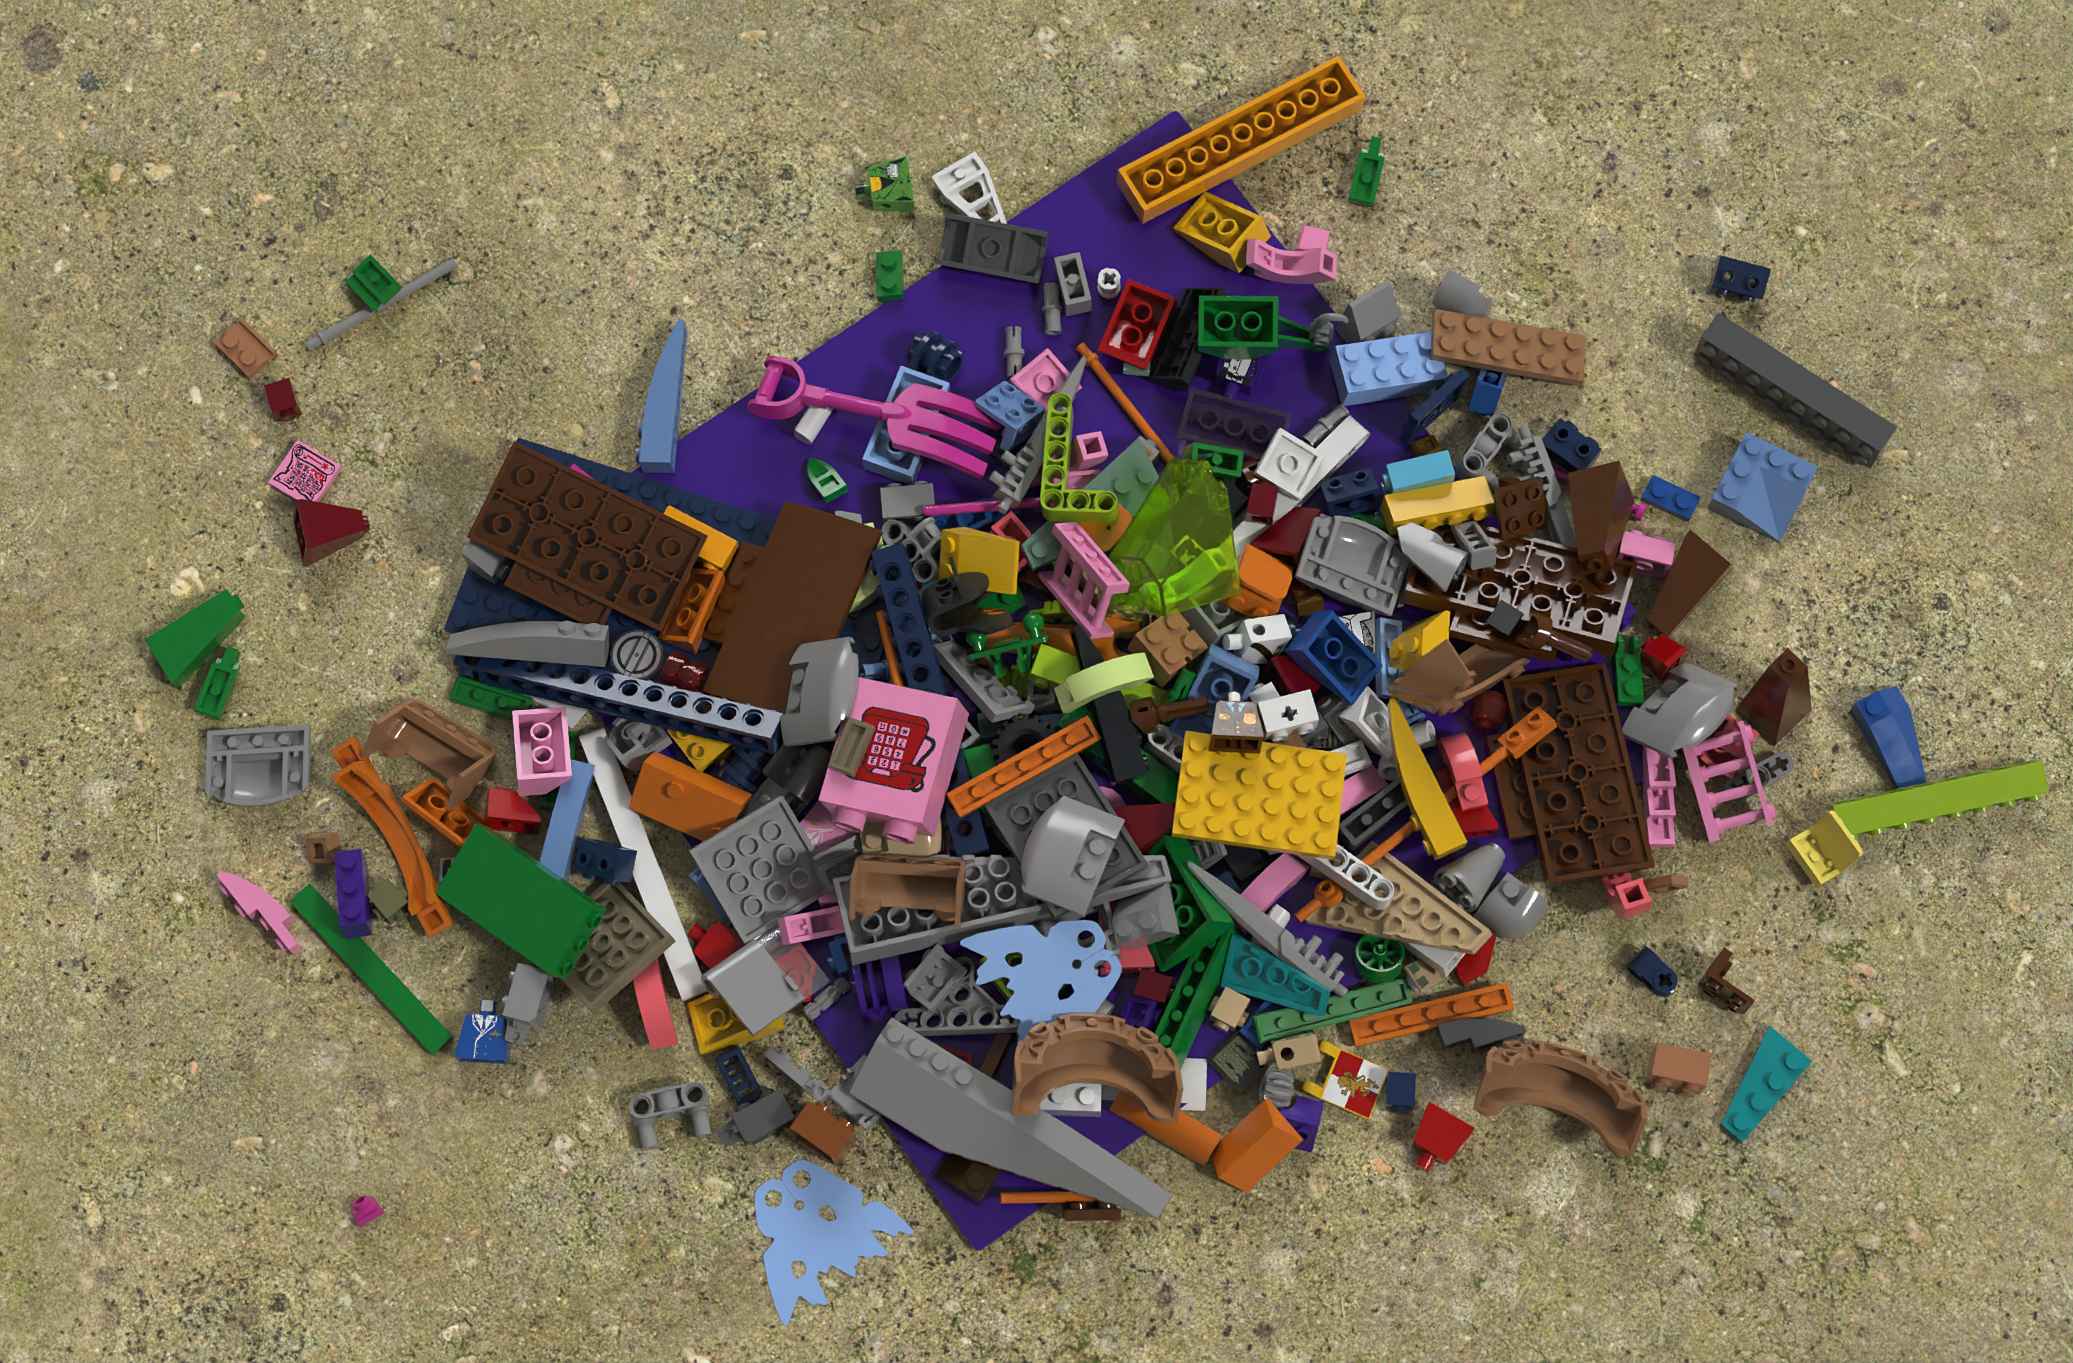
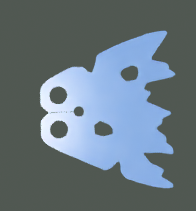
M1090 920L1058 922L1050 928L1047 937L1039 933L1033 925H1022L978 933L960 941L962 946L987 957V960L977 970V985L1001 977L1010 979L1007 988L1012 989L1014 994L1002 1009L1000 1015L1009 1014L1014 1019H1020L1017 1029L1019 1034L1017 1045L1019 1041H1022L1028 1035V1031L1041 1022L1047 1024L1057 1021V1016L1095 1013L1116 984L1122 971L1117 956H1112L1114 952L1103 949L1106 937L1102 929L1096 922ZM1085 930L1092 932L1095 937L1093 945L1088 948L1081 947L1077 941L1078 935ZM1021 953L1023 957L1020 965L1011 967L1007 964L1005 960L1007 954ZM1076 959L1082 961L1079 969H1075L1072 966V962ZM1100 960H1106L1111 965L1110 974L1104 978L1097 976L1094 972V966ZM1063 984H1071L1074 993L1067 999L1059 1000L1058 992Z
M797 1160L783 1171L782 1180L770 1179L759 1186L754 1197L758 1228L764 1236L774 1238L771 1246L763 1254L775 1308L782 1323L786 1326L789 1324L799 1296L803 1297L811 1305L818 1303L827 1305L826 1297L817 1279L819 1271L827 1274L829 1267L834 1266L848 1275L856 1277L854 1267L858 1264L859 1256L872 1258L875 1255L883 1257L888 1254L887 1250L879 1244L871 1233L872 1230L883 1231L894 1237L898 1231L909 1235L914 1233L912 1228L881 1202L873 1201L862 1206L863 1194L860 1189L806 1160ZM800 1170L807 1171L810 1175V1183L804 1188L797 1187L793 1182L794 1174ZM771 1190L779 1191L782 1195V1202L777 1207H769L765 1203V1195ZM798 1200L804 1204L801 1210H796L794 1207V1203ZM828 1205L834 1210L836 1219L833 1221L823 1219L819 1216V1209ZM793 1261H802L807 1269L805 1275L797 1279L793 1275L791 1268Z

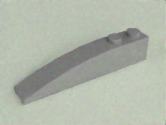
M526 621L490 625L451 634L446 647V654L605 667L609 654V625L573 623L571 621Z

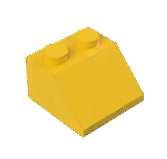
M1445 610L1417 621L1391 642L1389 650L1390 667L1405 671L1444 640H1449L1450 611Z

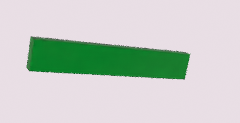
M1402 977L1386 983H1378L1347 991L1343 998H1340L1337 994L1329 996L1326 1013L1322 1017L1286 1007L1251 1016L1257 1043H1263L1413 1004L1407 977Z

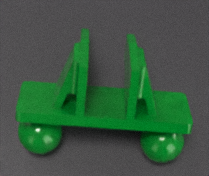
M1029 613L1024 617L1022 624L1024 630L1030 636L1023 638L1018 636L997 641L995 644L985 647L983 645L987 641V635L966 633V641L973 647V650L968 654L969 660L986 657L995 670L998 679L1004 677L1009 671L1004 652L1017 649L1018 658L1016 661L1019 672L1023 673L1030 670L1033 662L1034 645L1046 642L1050 637L1049 632L1040 633L1044 627L1043 618L1037 613Z

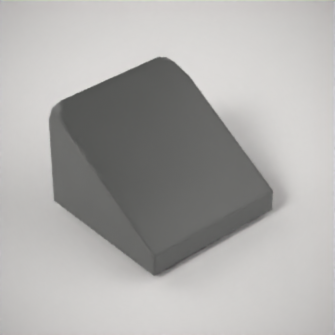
M1500 600L1486 622L1509 637L1524 614L1503 600Z

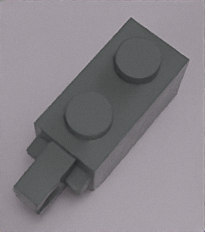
M770 1089L759 1096L760 1100L751 1105L749 1102H746L735 1109L736 1113L731 1115L733 1119L716 1131L724 1147L745 1140L746 1144L754 1146L793 1124L795 1117L780 1089L777 1091Z

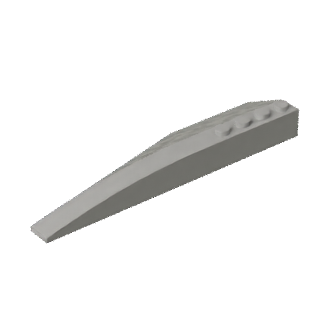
M936 855L927 857L957 859L966 862L963 913L960 927L954 926L955 920H941L940 916L935 914V910L880 907V910L875 911L874 915L863 916L857 912L855 919L849 920L851 875L833 879L852 965L935 947L936 944L944 945L961 941L978 933L1012 926L1028 925L1052 918L1042 900L1023 893L1022 885L1024 886L1021 867L1015 857H1002V855H991V857H974V855L949 857V855ZM1143 855L1149 864L1147 869L1093 898L1089 908L1137 894L1164 883H1171L1172 879L1165 856Z
M893 1018L889 1020L874 1043L849 1092L851 1096L940 1151L949 1154L960 1155L971 1161H979L988 1164L990 1167L1004 1169L1031 1180L1057 1188L1061 1187L1070 1190L1072 1193L1083 1194L1098 1199V1201L1123 1207V1209L1155 1219L1159 1218L1172 1197V1194L1042 1109L1039 1108V1111L1032 1116L1011 1115L1012 1091Z

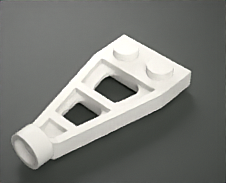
M976 152L931 176L932 182L943 198L962 215L981 219L976 211L990 204L996 216L989 219V221L1007 224L989 171ZM977 182L981 185L984 195L973 203H969L959 195V192Z

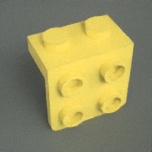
M1833 810L1827 812L1809 829L1785 843L1816 888L1841 874L1863 855L1859 843L1853 838L1842 819Z

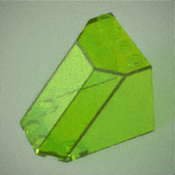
M1170 459L1108 557L1130 583L1128 592L1117 593L1111 596L1108 608L1167 616L1241 594L1228 490L1222 481H1216L1212 475L1213 468L1207 460ZM1097 586V598L1099 600L1102 591Z

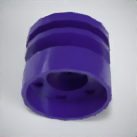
M898 955L880 959V968L874 969L872 961L866 962V971H861L860 964L852 965V989L855 1003L860 1009L862 1017L869 1016L868 1003H873L876 1015L880 1014V1001L886 1000L890 1012L908 1009Z

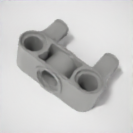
M1496 413L1471 440L1465 449L1466 451L1455 466L1456 476L1460 480L1485 476L1490 492L1494 495L1495 489L1499 487V478L1488 470L1489 467L1487 465L1502 445L1506 444L1513 449L1512 445L1522 440L1521 436L1515 432L1516 429L1507 414ZM1493 424L1499 426L1501 432L1497 431ZM1466 463L1471 464L1474 470L1469 469Z
M690 1082L662 1087L654 1091L638 1094L629 1102L632 1123L635 1127H638L643 1151L658 1148L654 1124L656 1120L674 1118L688 1113V1115L692 1116L696 1138L712 1135L708 1111L710 1110L709 1094L701 1083ZM694 1090L703 1092L702 1099L698 1102L689 1101V1095ZM641 1102H646L649 1104L648 1111L643 1115L636 1114V1106Z

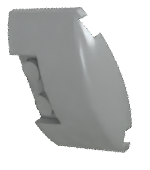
M1321 516L1313 518L1295 578L1313 589L1318 588L1357 604L1363 610L1392 616L1409 559L1402 555L1394 544L1396 541L1379 528L1358 519L1344 516H1333L1332 518L1320 519Z
M844 637L801 644L789 663L794 668L786 715H780L781 731L785 746L822 743L838 739L839 735L834 733L841 720L847 722L857 690L859 666L858 655L853 653L850 645L855 643L853 638Z
M1688 662L1678 665L1668 671L1670 675L1668 679L1640 708H1633L1622 728L1623 736L1669 758L1676 757L1677 754L1674 750L1687 745L1690 749L1694 748L1721 725L1734 705L1733 694L1734 691L1738 692L1737 683Z
M311 725L207 731L205 793L211 797L213 795L227 804L260 807L287 801L302 791H306L309 789Z
M1066 796L1060 798L1058 802L1050 806L1042 814L1027 840L1021 865L1024 886L1022 885L1023 893L1085 917L1125 819Z

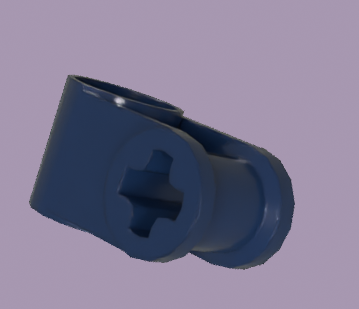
M1644 946L1626 965L1627 970L1657 996L1669 997L1675 991L1678 982L1677 975L1650 948ZM1667 978L1670 981L1669 985L1661 987L1659 985L1660 979L1664 981Z

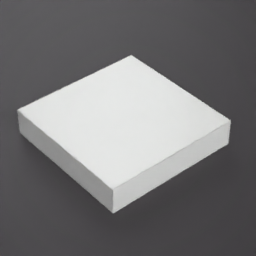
M1279 428L1276 430L1253 475L1273 484L1274 487H1278V490L1299 501L1302 499L1325 454Z

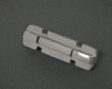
M843 976L838 978L834 982V986L830 985L814 999L813 1003L810 1002L803 1008L804 1013L809 1019L814 1020L820 1015L821 1010L825 1011L838 1000L841 993L844 995L850 990L851 985Z

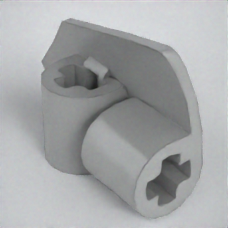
M1415 523L1397 527L1402 554L1443 592H1446L1454 575H1459L1464 569L1468 553L1444 543L1437 533Z

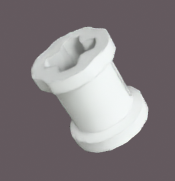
M1105 268L1099 273L1098 292L1103 298L1113 299L1120 293L1121 277L1117 270Z

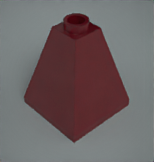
M306 499L296 500L293 522L303 567L310 566L364 537L365 531L370 530L367 515L363 516L361 510Z
M1275 656L1271 658L1258 676L1260 683L1264 685L1272 682L1280 697L1309 689L1311 690L1312 697H1314L1325 687L1303 671L1290 656Z
M1176 803L1112 807L1118 817L1125 819L1123 825L1142 855H1145L1164 835H1172Z

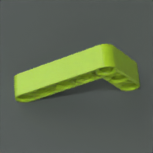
M1055 393L1049 398L1040 494L1042 514L1045 519L1052 522L1112 523L1119 515L1117 497L1114 493L1102 490L1068 489L1074 416L1072 400L1066 393ZM1058 407H1066L1064 411L1055 410ZM1059 430L1064 431L1062 435L1053 434L1054 432ZM1056 454L1062 455L1060 459H1052L1051 457ZM1054 478H1058L1061 480L1060 482L1055 484L1049 482ZM1053 502L1059 504L1055 508H1050L1047 506L1048 504ZM1080 503L1086 505L1082 509L1074 508L1075 505ZM1103 505L1112 506L1109 510L1101 509Z

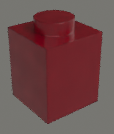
M290 378L264 385L272 414L277 422H289L302 414L296 391Z
M1268 482L1252 483L1246 513L1247 522L1273 525L1278 487H1274L1273 484Z
M1141 968L1133 996L1154 1000L1165 1008L1166 1002L1170 1001L1176 986L1172 985L1173 977Z

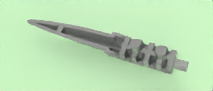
M1084 355L1057 392L1066 393L1070 396L1072 402L1086 365V357ZM1058 407L1055 410L1064 411L1066 407ZM1048 408L1029 440L1016 456L1007 450L1002 454L1000 459L1010 465V469L1005 473L1004 477L996 471H993L989 477V480L998 485V490L995 491L993 496L1001 501L997 510L1003 514H1006L1009 507H1019L1043 465ZM1060 430L1054 432L1053 434L1058 435Z
M1528 425L1518 429L1522 440L1512 445L1513 449L1518 451L1507 454V460L1510 464L1522 461L1521 472H1526L1527 475L1517 478V480L1523 481L1537 476L1542 478L1548 524L1546 529L1551 542L1577 548L1560 496L1561 489L1541 435L1531 436Z
M1190 861L1188 862L1189 869L1213 897L1266 948L1283 962L1330 988L1340 998L1344 997L1348 989L1339 983L1344 973L1341 970H1336L1343 960L1340 954L1335 952L1329 961L1326 962V958L1323 955L1319 956L1315 953L1322 943L1319 937L1314 935L1307 945L1304 944L1305 941L1302 938L1294 939V935L1282 928L1240 894Z

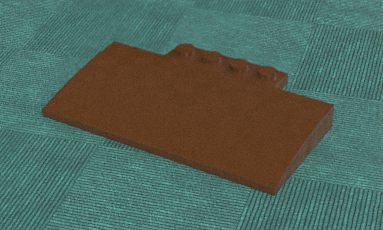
M516 441L513 442L467 538L515 560L504 585L584 624L597 623L604 625L613 608L659 631H662L708 535Z
M785 501L765 548L742 542L701 637L705 641L722 645L703 692L708 696L723 697L729 701L742 704L748 703L754 707L767 710L773 709L786 715L794 668L789 663L801 644L838 639L870 565L869 561L873 558L871 552L876 550L883 532L831 513Z
M1478 524L1497 548L1496 564L1494 566L1472 570L1466 562L1462 572L1459 575H1454L1447 591L1443 592L1419 568L1413 565L1405 589L1403 603L1439 613L1445 610L1450 611V615L1454 616L1449 637L1554 663L1558 649L1545 644L1540 650L1535 651L1516 642V636L1528 624L1530 619L1529 610H1534L1550 617L1553 621L1552 630L1593 647V652L1612 656L1638 563L1615 558L1612 569L1586 575L1578 557L1577 548L1526 535L1504 540L1500 538L1498 528ZM1441 525L1431 530L1437 533L1444 543L1460 549L1451 532V526L1453 525ZM1500 600H1503L1524 614L1509 637L1486 622Z
M1606 663L1522 675L1513 679L1511 677L1503 678L1499 688L1509 729L1538 706L1552 717L1557 724L1555 729L1518 759H1514L1509 754L1491 769L1507 840L1512 841L1534 837L1546 888L1592 881L1653 868L1655 866ZM1503 734L1486 736L1485 744L1488 757L1501 747L1497 739Z

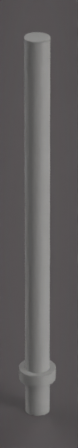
M454 258L402 286L403 288L390 301L377 308L378 312L457 268L458 265ZM367 306L323 332L322 330L318 331V335L304 343L309 351L322 344L325 346L329 344L328 341L376 313Z

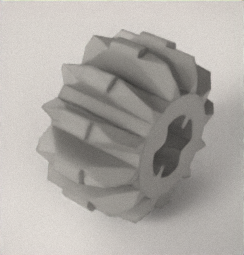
M1277 1067L1266 1069L1259 1085L1258 1105L1268 1098L1278 1111H1280V1108L1287 1109L1290 1105L1294 1089L1292 1073L1285 1071V1069H1277Z

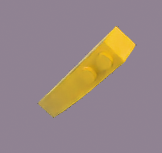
M1395 697L1389 700L1387 708L1394 762L1402 790L1412 813V816H1410L1411 823L1416 831H1421L1425 839L1422 841L1426 853L1429 856L1433 855L1436 861L1465 847L1467 840Z

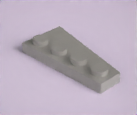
M954 640L934 644L939 664L992 723L1010 719L1016 715L1018 717L1023 714L1032 713L1035 707L1029 700L1022 701L1016 696L1018 691L1012 686H1003L996 680L997 677L993 671L979 667L977 665L978 659L969 660V652Z

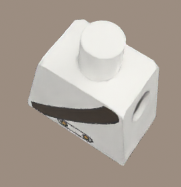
M1280 614L1246 619L1240 624L1234 634H1225L1222 643L1225 650H1233L1235 655L1253 664H1267L1271 658L1280 655L1292 638L1285 615Z

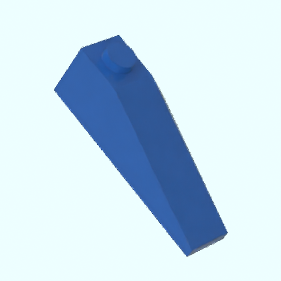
M1894 686L1879 690L1856 702L1851 708L1850 713L1895 789L1927 783L1911 709L1898 687Z

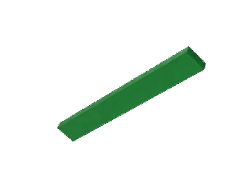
M310 883L289 901L433 1056L454 1038L360 937L350 939L344 937L339 927V914Z

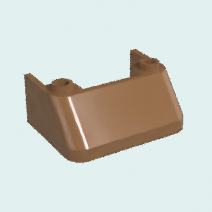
M408 699L374 722L361 757L365 759L377 750L381 751L388 758H398L405 754L413 757L448 779L445 784V790L450 797L445 809L450 811L471 795L492 764L497 749L487 740L427 703L418 699Z
M879 854L858 855L850 879L849 920H854L857 912L863 916L874 915V912L880 910V907L935 910V914L940 916L941 920H955L954 926L960 927L963 913L966 862L943 858Z

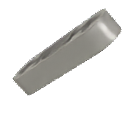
M1778 752L1756 764L1758 772L1762 773L1765 778V782L1762 784L1763 790L1790 774L1793 769V760L1788 754ZM1776 760L1780 763H1786L1784 771L1777 769L1770 776L1768 770L1775 766ZM1751 768L1728 780L1722 791L1731 789L1730 786L1733 788L1740 787L1744 782L1745 785L1751 784ZM1758 793L1726 802L1731 805H1738Z

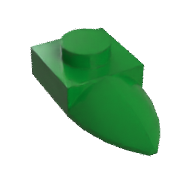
M808 459V476L814 490L825 504L848 492L846 483L834 468L822 460Z

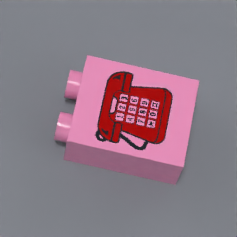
M858 677L856 695L849 717L874 725L876 729L855 778L829 768L827 769L819 801L833 814L831 824L838 828L858 833L863 832L865 822L884 826L882 833L884 837L905 844H914L917 833L934 837L969 713L960 701L953 697ZM843 720L841 721L838 732L839 737L835 742L832 755L846 725V722Z

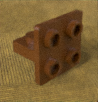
M1537 476L1523 481L1510 477L1498 479L1499 487L1495 489L1500 538L1506 540L1547 528L1542 478Z

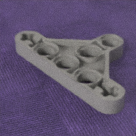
M964 956L956 958L955 961L961 965H969L971 967L970 972L962 977L933 1013L924 1006H921L920 1008L900 1010L894 1017L900 1023H905L907 1018H910L912 1022L908 1023V1028L921 1036L1016 1033L1020 1024V1019H1015L1014 1023L1011 1024L1008 1019H1011L1012 1016L1009 1014L1002 1016L1003 1019H1000L999 1014L1005 1005H998L976 984L977 968L970 958ZM963 989L969 991V995L964 1001L955 1000V995L958 991ZM992 1014L994 1018L991 1024L986 1026L980 1024V1019L983 1015ZM958 1015L967 1016V1021L964 1025L959 1027L953 1025V1021ZM939 1016L940 1023L936 1027L931 1028L927 1026V1021L930 1017Z

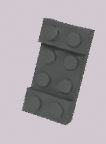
M946 212L943 239L936 264L1040 283L1049 232Z

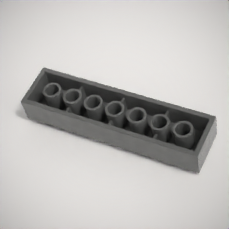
M1720 313L1715 316L1700 338L1694 356L1697 357L1701 364L1708 367L1712 366L1719 371L1723 378L1737 382L1745 392L1762 398L1768 407L1779 409L1785 413L1790 421L1801 423L1808 428L1812 435L1829 441L1835 450L1846 452L1861 466H1868L1869 468L1873 466L1897 428L1891 422Z

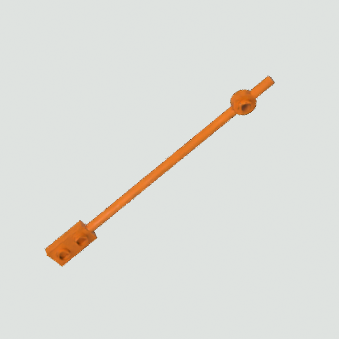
M1539 706L1497 739L1501 747L1479 764L1482 775L1486 774L1509 754L1514 759H1518L1557 727L1555 720ZM1454 785L1444 793L1448 803L1457 797ZM1411 820L1361 861L1371 867L1413 833L1415 829ZM1353 875L1352 879H1356L1359 875ZM1332 879L1321 881L1315 888V898L1294 914L1297 920L1301 923L1321 906L1333 907L1337 905L1343 898V887Z

